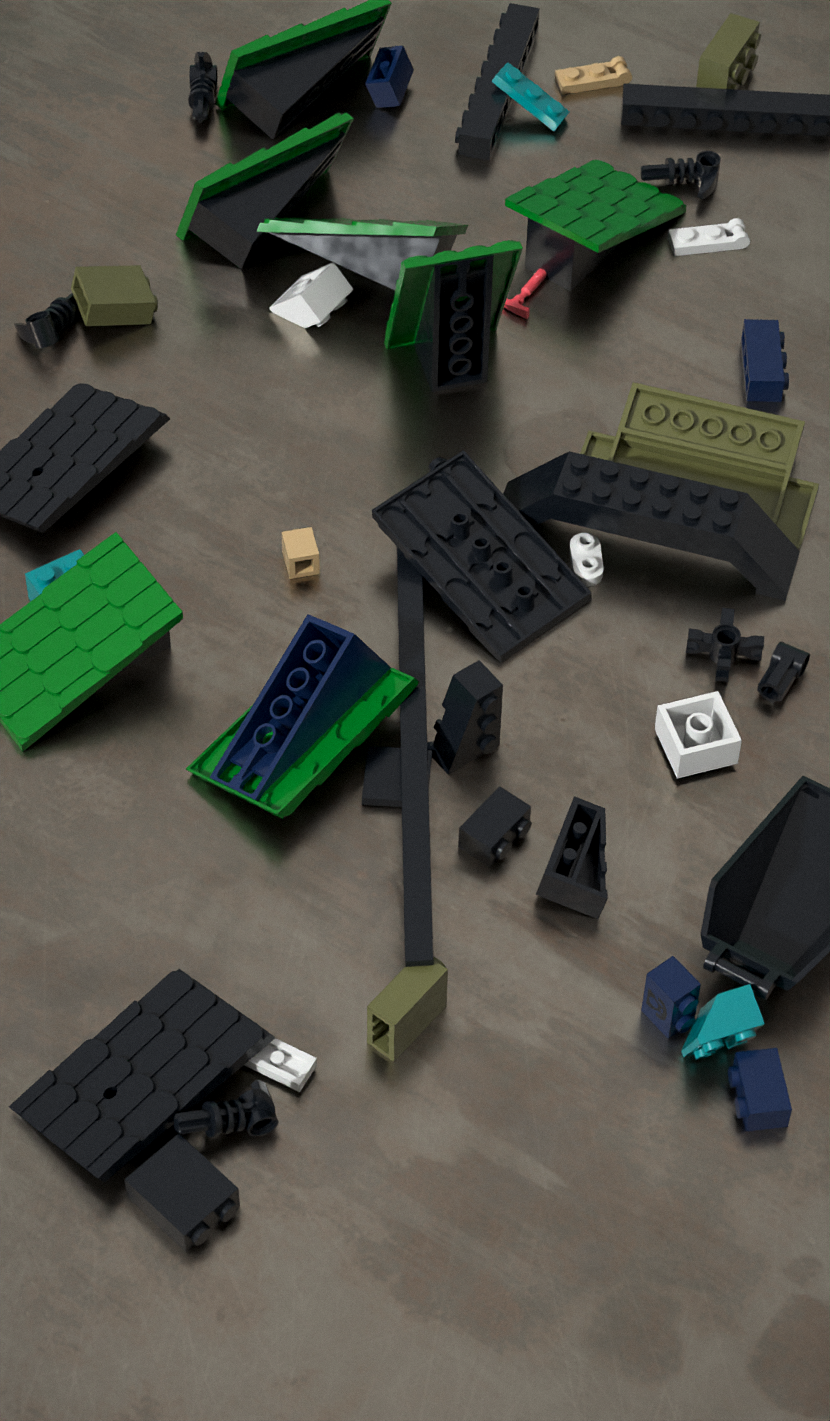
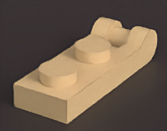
M621 56L614 57L610 62L555 70V81L562 95L622 86L624 83L628 84L632 80V74L627 68V63Z

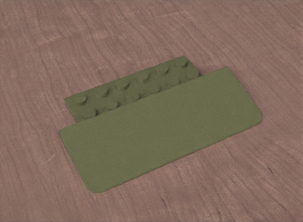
M632 382L616 436L588 431L580 454L748 493L798 550L803 544L819 489L818 483L790 477L805 421Z

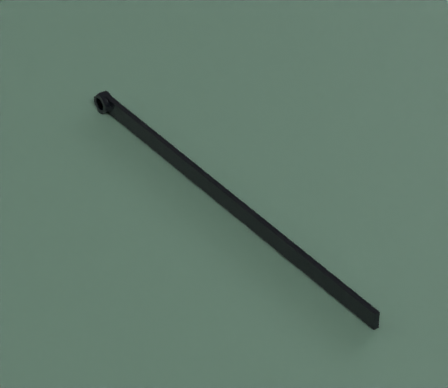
M397 547L399 671L416 678L420 682L400 704L406 967L434 965L423 576Z

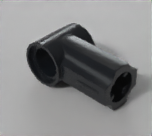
M780 641L773 652L767 671L758 684L757 691L763 696V699L771 703L782 701L794 680L800 679L805 672L810 659V653Z

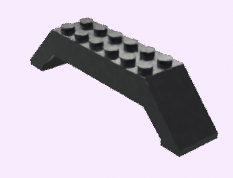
M569 451L508 481L503 493L531 526L553 519L727 561L757 588L756 594L785 601L800 554L795 545L748 493Z

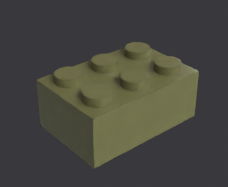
M733 13L729 14L700 56L696 87L738 90L740 85L745 84L748 72L754 70L758 62V55L755 53L761 40V34L758 33L760 22Z

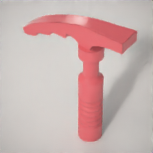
M541 268L538 269L522 287L519 295H516L513 299H506L504 308L528 319L529 308L522 304L524 299L529 297L547 277L546 271Z

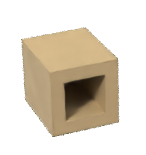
M312 527L282 532V553L289 578L294 579L320 574L319 551Z

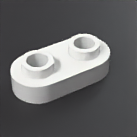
M590 533L576 534L572 537L569 548L571 570L586 587H592L599 584L603 578L604 567L600 541L595 535Z

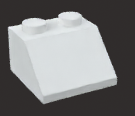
M332 262L302 275L269 309L272 313L303 328L315 324L319 327L331 318L329 313L332 310L339 309L347 302L345 297L353 288L335 263Z

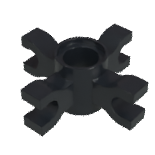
M722 608L720 625L714 628L712 634L689 628L686 653L708 652L712 661L717 664L715 681L728 682L731 664L736 661L737 656H745L757 661L762 659L764 636L741 637L739 629L733 626L735 609Z

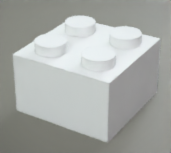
M718 691L658 705L655 731L677 779L738 764L742 740Z

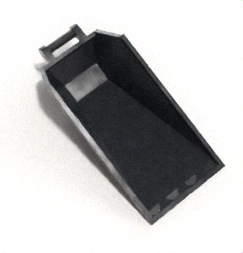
M802 776L716 873L711 879L701 929L702 947L710 953L704 962L703 969L711 973L717 971L744 986L750 984L752 990L756 991V996L764 1000L768 999L775 986L783 990H790L830 952V788L805 776Z

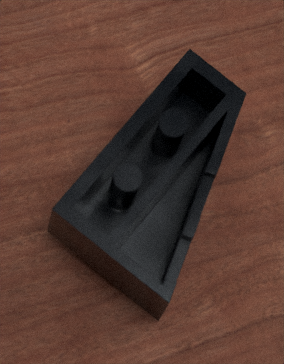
M480 660L452 676L442 703L446 710L442 720L438 719L434 724L433 728L437 731L434 741L427 743L428 750H432V758L448 775L479 756L491 753L500 745L503 684Z
M574 796L536 892L538 896L599 919L608 899L605 880L607 872V862H605V808Z

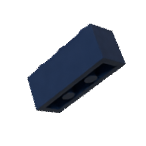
M744 319L741 346L747 401L781 402L783 390H788L789 373H784L787 365V354L781 350L784 349L785 335L784 332L779 331L778 320Z

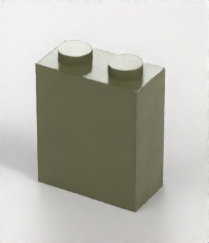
M141 265L75 267L71 291L85 326L151 324L153 314L158 309L157 297L152 294L149 278L145 277Z
M434 957V965L405 966L367 1006V1043L393 1062L447 1006L448 969L442 961Z

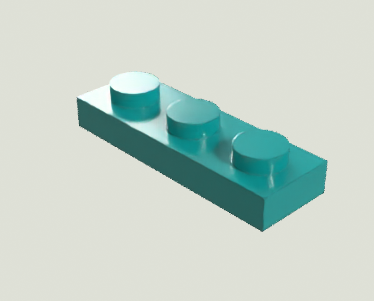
M509 62L503 66L492 80V83L552 131L558 128L570 112Z

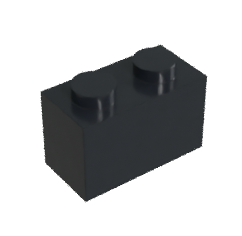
M499 786L459 827L458 847L490 868L498 858L501 860L508 854L512 844L518 837L523 838L530 830L532 825L530 821L531 806Z

